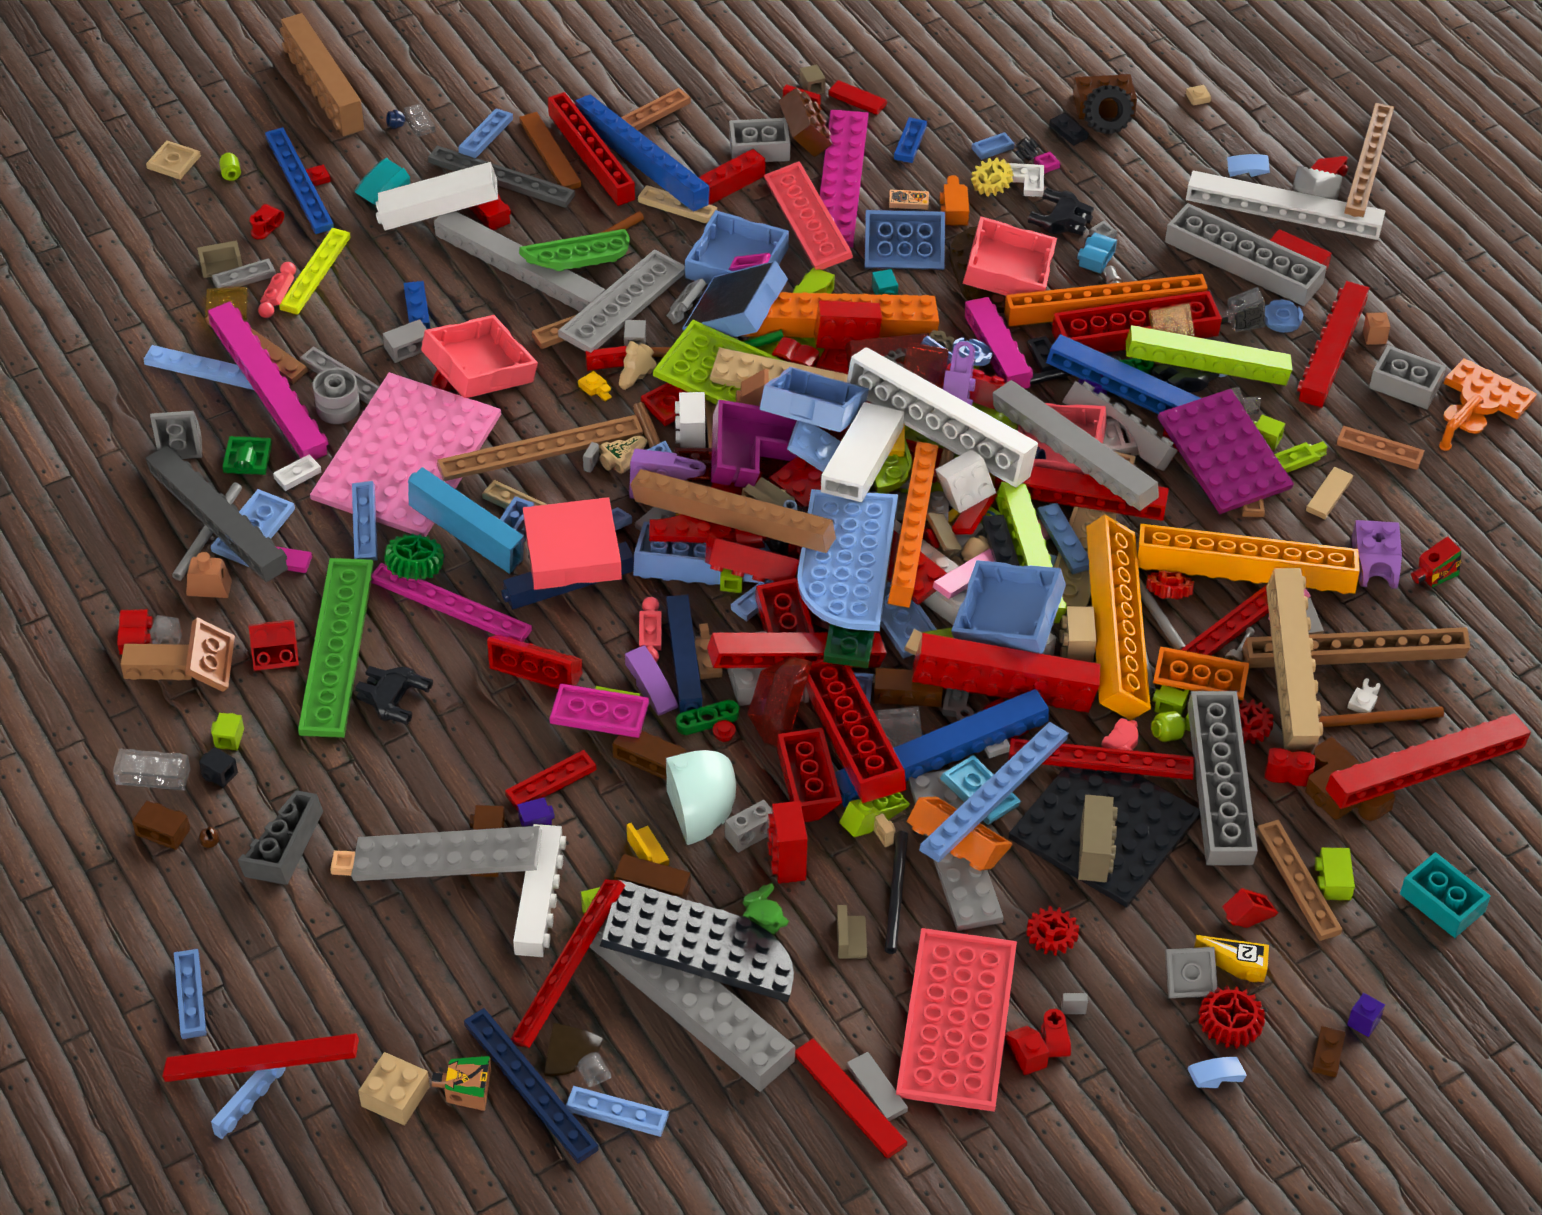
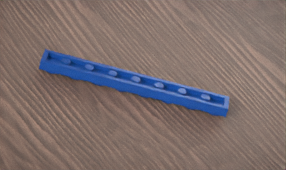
M284 128L265 132L266 140L314 233L319 234L334 228V224Z

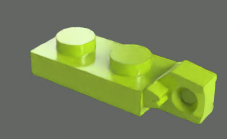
M1324 441L1314 445L1305 442L1274 455L1286 473L1320 460L1321 457L1327 454L1328 446Z

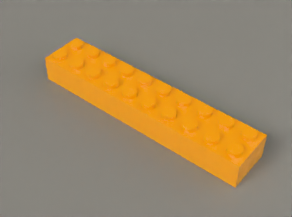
M1104 514L1086 526L1092 607H1094L1096 631V664H1100L1099 703L1131 721L1151 709L1136 536L1134 531Z
M1140 524L1137 559L1138 568L1143 570L1178 571L1190 576L1203 575L1209 578H1228L1232 581L1245 580L1252 583H1268L1274 568H1301L1302 576L1306 578V588L1319 591H1337L1342 594H1355L1359 576L1358 549Z

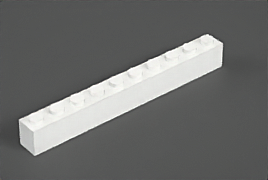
M1198 171L1192 172L1186 196L1188 201L1379 240L1385 210L1367 207L1364 217H1354L1344 213L1347 202Z

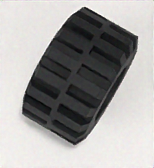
M1107 85L1092 90V93L1087 95V100L1083 104L1085 105V109H1083V113H1085L1084 119L1089 123L1087 125L1093 128L1094 131L1103 134L1118 133L1121 129H1125L1128 126L1127 123L1132 120L1131 115L1134 114V110H1132L1134 104L1130 101L1131 96L1127 95V91L1120 89L1118 86ZM1106 98L1113 99L1118 106V113L1112 121L1103 120L1099 114V105Z

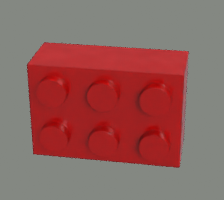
M819 300L814 329L816 348L862 350L867 347L877 351L882 322L880 303Z
M798 578L756 586L755 599L764 631L767 633H814L808 607L799 592Z
M800 801L772 804V813L768 814L769 828H767L769 840L767 842L768 855L772 856V875L777 876L778 884L806 881L808 839Z

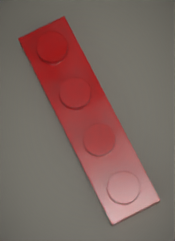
M582 750L506 789L505 796L518 811L517 804L543 798L596 771V764L586 751Z

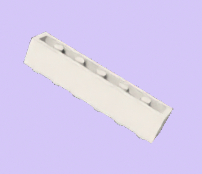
M534 824L533 826H540L542 830L537 870L525 871L513 943L515 955L543 957L545 948H549L550 934L547 932L548 928L553 927L554 916L551 914V908H556L557 894H554V890L559 889L560 875L557 874V871L562 869L563 855H560L561 850L566 848V836H562V826Z

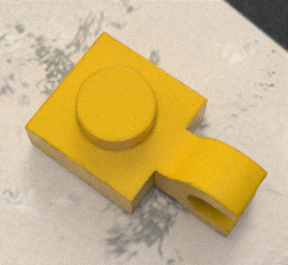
M595 371L578 380V386L591 397L597 394L603 401L612 398L608 393L611 387Z

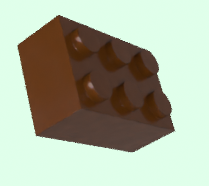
M1131 74L1075 77L1073 98L1078 118L1084 119L1085 113H1083L1085 105L1083 104L1087 100V95L1092 93V90L1107 85L1118 86L1120 89L1127 91L1126 94L1131 96L1130 101L1134 104L1132 106L1134 114L1131 116H1135L1137 96ZM1111 98L1102 100L1099 105L1101 118L1116 117L1118 113L1116 102Z
M796 87L779 100L792 137L812 156L816 157L833 144L830 138L831 132L825 126L827 122L820 113L822 111L821 107L816 101L812 102L805 91L801 92Z

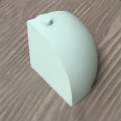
M693 751L666 758L667 793L686 844L690 845L713 834V830L721 823L724 824L725 820L728 819L736 798L735 772L729 758L715 751Z

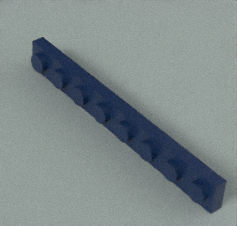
M485 1008L464 1020V1026L577 1164L599 1151L598 1144Z

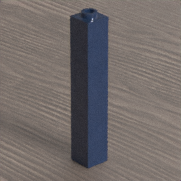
M626 542L620 543L618 548L623 575L634 571V556ZM528 572L503 580L504 589L501 590L504 602H508L513 610L595 583H575L562 587L534 590L532 573Z
M688 595L666 596L667 618L680 713L702 707V692Z

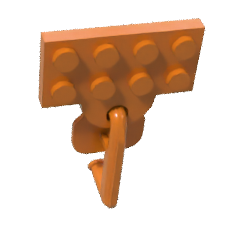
M1463 359L1445 377V385L1461 392L1460 401L1463 405H1450L1445 410L1443 418L1448 423L1442 441L1439 443L1440 449L1443 451L1451 449V441L1457 428L1473 434L1480 433L1487 425L1484 415L1501 411L1518 419L1535 401L1537 393L1512 382L1510 379L1501 377L1472 361Z

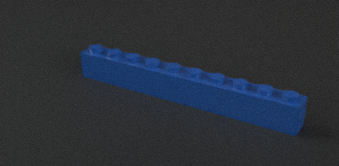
M591 94L575 100V106L602 141L691 211L694 212L709 205V185Z
M1034 689L893 749L905 770V780L908 781L909 777L917 778L929 771L938 770L953 761H959L972 753L981 752L987 746L1000 744L1005 739L1015 735L1019 736L1032 728L1041 727L1049 721V707L1037 689ZM845 768L836 771L835 776L842 798V805L846 807L850 801L860 798Z

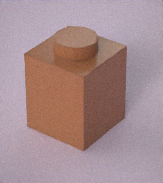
M1387 312L1366 313L1363 326L1366 345L1386 344L1390 330Z

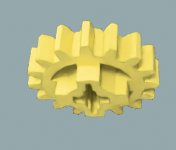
M996 157L992 161L991 158H988L987 163L981 161L982 166H975L976 171L971 173L973 176L971 181L975 191H979L980 195L985 192L986 196L989 197L990 193H993L994 196L997 195L998 191L1004 193L1003 188H1009L1008 183L1013 182L1012 176L1014 174L1009 163L1006 164L1005 159L999 161Z

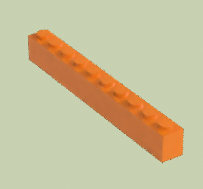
M1203 274L1011 294L1006 295L1004 313L1008 326L1053 322L1054 313L1207 291L1208 287Z
M917 441L887 604L910 608L938 445Z

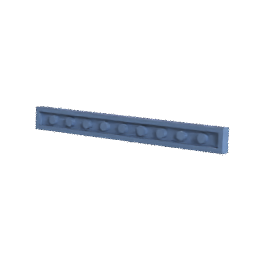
M1049 722L920 844L919 851L939 863L1067 740L1068 732Z

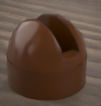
M212 827L202 829L199 835L201 845L206 848L216 846L219 842L218 832ZM211 834L212 839H208L207 835Z

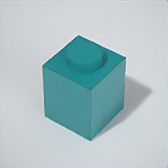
M892 269L872 272V289L875 295H898V283Z

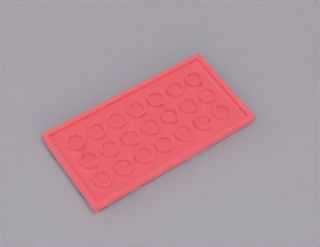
M921 928L896 1095H900L904 1099L995 1112L1017 941Z

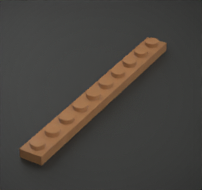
M1375 103L1345 207V214L1354 217H1364L1394 106Z
M632 415L438 459L437 467L443 481H449L588 449L591 442L601 445L605 442L612 443L617 440H628L634 436H642L643 430L637 416Z

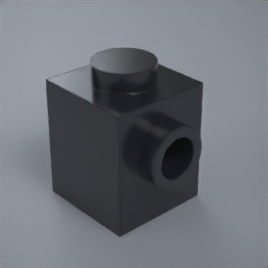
M216 747L205 753L199 761L202 777L222 788L238 774L236 759Z

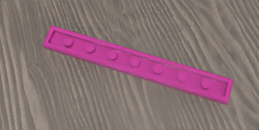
M380 563L371 575V583L492 634L511 637L524 642L532 631V625L422 579H417V581L409 579L407 581L405 577L399 578L398 575H392V572L387 570V566L383 563Z

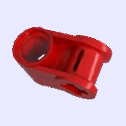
M268 204L262 205L257 212L250 216L249 221L252 225L251 236L257 240L265 239L282 224L284 212Z
M1049 1009L1045 1012L1043 1024L1041 1025L1042 1039L1049 1050V1058L1070 1057L1071 1041L1067 1031L1065 1015L1058 1009Z

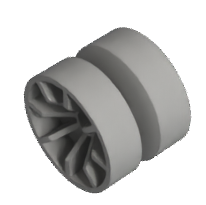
M330 368L320 372L315 377L313 391L316 412L320 419L331 424H342L351 421L358 415L360 411L357 379L352 372L343 368Z

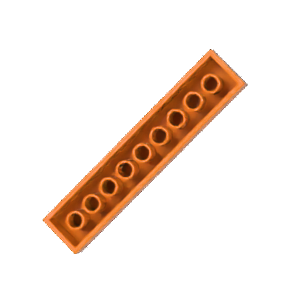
M781 292L771 305L759 330L742 336L758 337L782 330L784 337L814 338L819 300L880 303L882 322L879 339H895L914 334L929 336L933 330L938 331L939 316L935 296Z

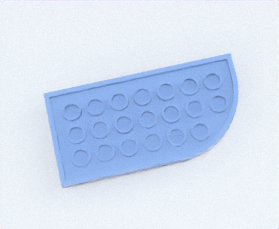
M811 489L808 513L833 520L836 539L827 553L805 547L801 549L797 575L799 592L806 606L819 618L846 629L880 631L898 494L867 493L863 502H858L822 493L821 490Z

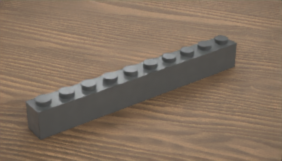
M166 445L145 458L150 473L266 583L288 570L285 552L281 548L275 547L271 538H266L258 526L254 527L246 515L242 516L234 504L230 505L226 497L222 493L219 494L212 483H207L200 472H195L188 461L184 462L176 450L173 451Z

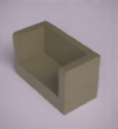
M237 240L197 248L203 278L212 277L214 274L242 266Z

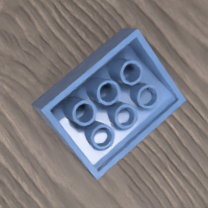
M866 210L865 268L944 270L945 212Z
M644 521L634 552L633 576L661 578L666 581L681 580L686 583L700 582L707 585H720L721 572L710 569L711 565L705 563L706 543L649 541V522Z

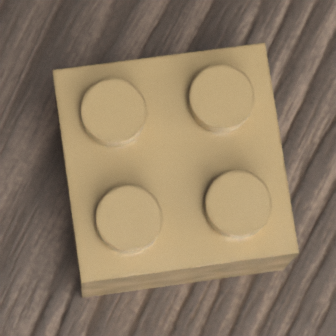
M1067 606L1066 615H1062L1061 628L1064 630H1060L1059 641L1063 643L1064 647H1061L1060 656L1062 658L1093 663L1096 646L1094 607Z
M384 1052L359 1089L361 1107L405 1126L430 1087L428 1071Z

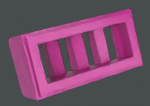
M770 253L736 256L728 270L737 271L768 263L771 255Z

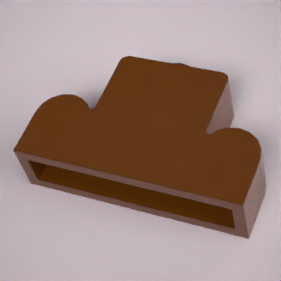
M1333 737L1328 738L1315 747L1313 753L1315 755L1314 773L1308 777L1305 792L1314 800L1317 806L1325 810L1335 820L1355 808H1358L1359 815L1363 819L1369 821L1377 820L1392 810L1396 797L1392 792L1340 809L1325 790L1329 776L1337 770L1341 771L1361 763Z

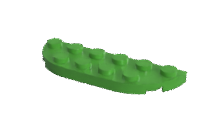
M621 229L522 246L519 248V254L526 259L527 263L551 268L556 271H564L565 269L616 262L617 259L623 257L628 251L630 239L627 231Z

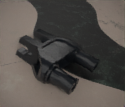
M1046 187L1042 199L1057 203V205L1048 216L1031 211L1028 223L1042 227L1045 232L1051 234L1071 232L1084 235L1086 231L1085 224H1090L1093 219L1091 214L1094 211V207L1079 202L1072 192L1066 190L1060 192Z
M1160 363V365L1152 369L1154 377L1167 381V383L1187 392H1199L1205 389L1210 381L1219 377V373L1201 372L1197 369Z
M369 666L365 672L369 676L367 683L359 681L355 691L359 692L356 696L358 700L373 705L380 720L389 721L391 719L408 725L413 713L396 706L407 689L411 687L428 693L433 686V679L416 674L414 669L409 667L383 670Z

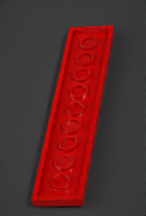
M797 456L771 475L769 480L770 483L779 489L786 490V493L795 499L798 506L805 507L809 506L811 489L821 490L823 472ZM895 530L893 533L887 580L890 583L892 581L893 569L900 534L897 533ZM921 551L911 599L917 605L937 591L933 588L934 581L948 574Z

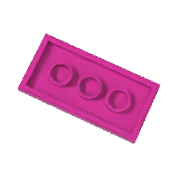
M560 684L549 720L550 724L639 738L648 709L649 698Z

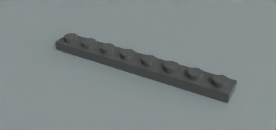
M438 145L428 156V163L452 171H459L488 163L487 161ZM491 163L497 177V186L564 208L575 197V190Z

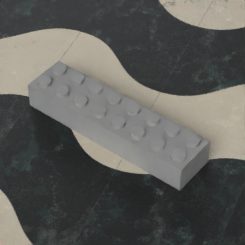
M1189 203L1167 225L1166 243L1299 305L1305 306L1323 285L1327 266Z
M1191 691L1188 702V715L1193 757H1195L1194 765L1206 865H1253L1257 854V843L1237 691Z

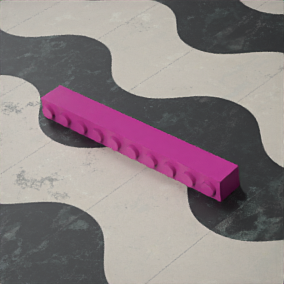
M231 302L208 310L209 324L299 457L303 458L310 454L316 460L327 455V445L329 444L327 437L324 433L321 434L319 432L316 421L310 419L306 406L300 404L297 393L291 391L286 377H282L277 364L271 362L268 351L261 347L258 336L252 334L249 323L243 321L240 310L234 308Z

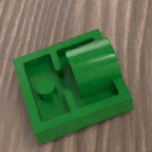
M229 436L222 467L223 473L266 475L272 447L271 438Z

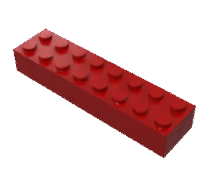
M1210 291L1054 313L1052 333L1055 341L1061 334L1096 351L1106 353L1126 350V339L1131 325L1192 337L1208 338L1219 336L1222 318Z
M922 633L914 658L912 682L1008 699L1037 689L1048 706L1089 713L1100 686V664Z
M823 659L800 665L801 676L807 688L809 698L862 804L905 791V770L851 667L823 662Z

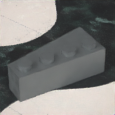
M296 790L278 811L279 815L277 818L266 825L262 836L259 839H255L251 843V849L247 854H242L238 859L244 877L288 885L323 813L317 794Z

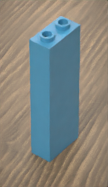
M422 467L410 475L408 479L410 507L509 574L523 561L524 535Z

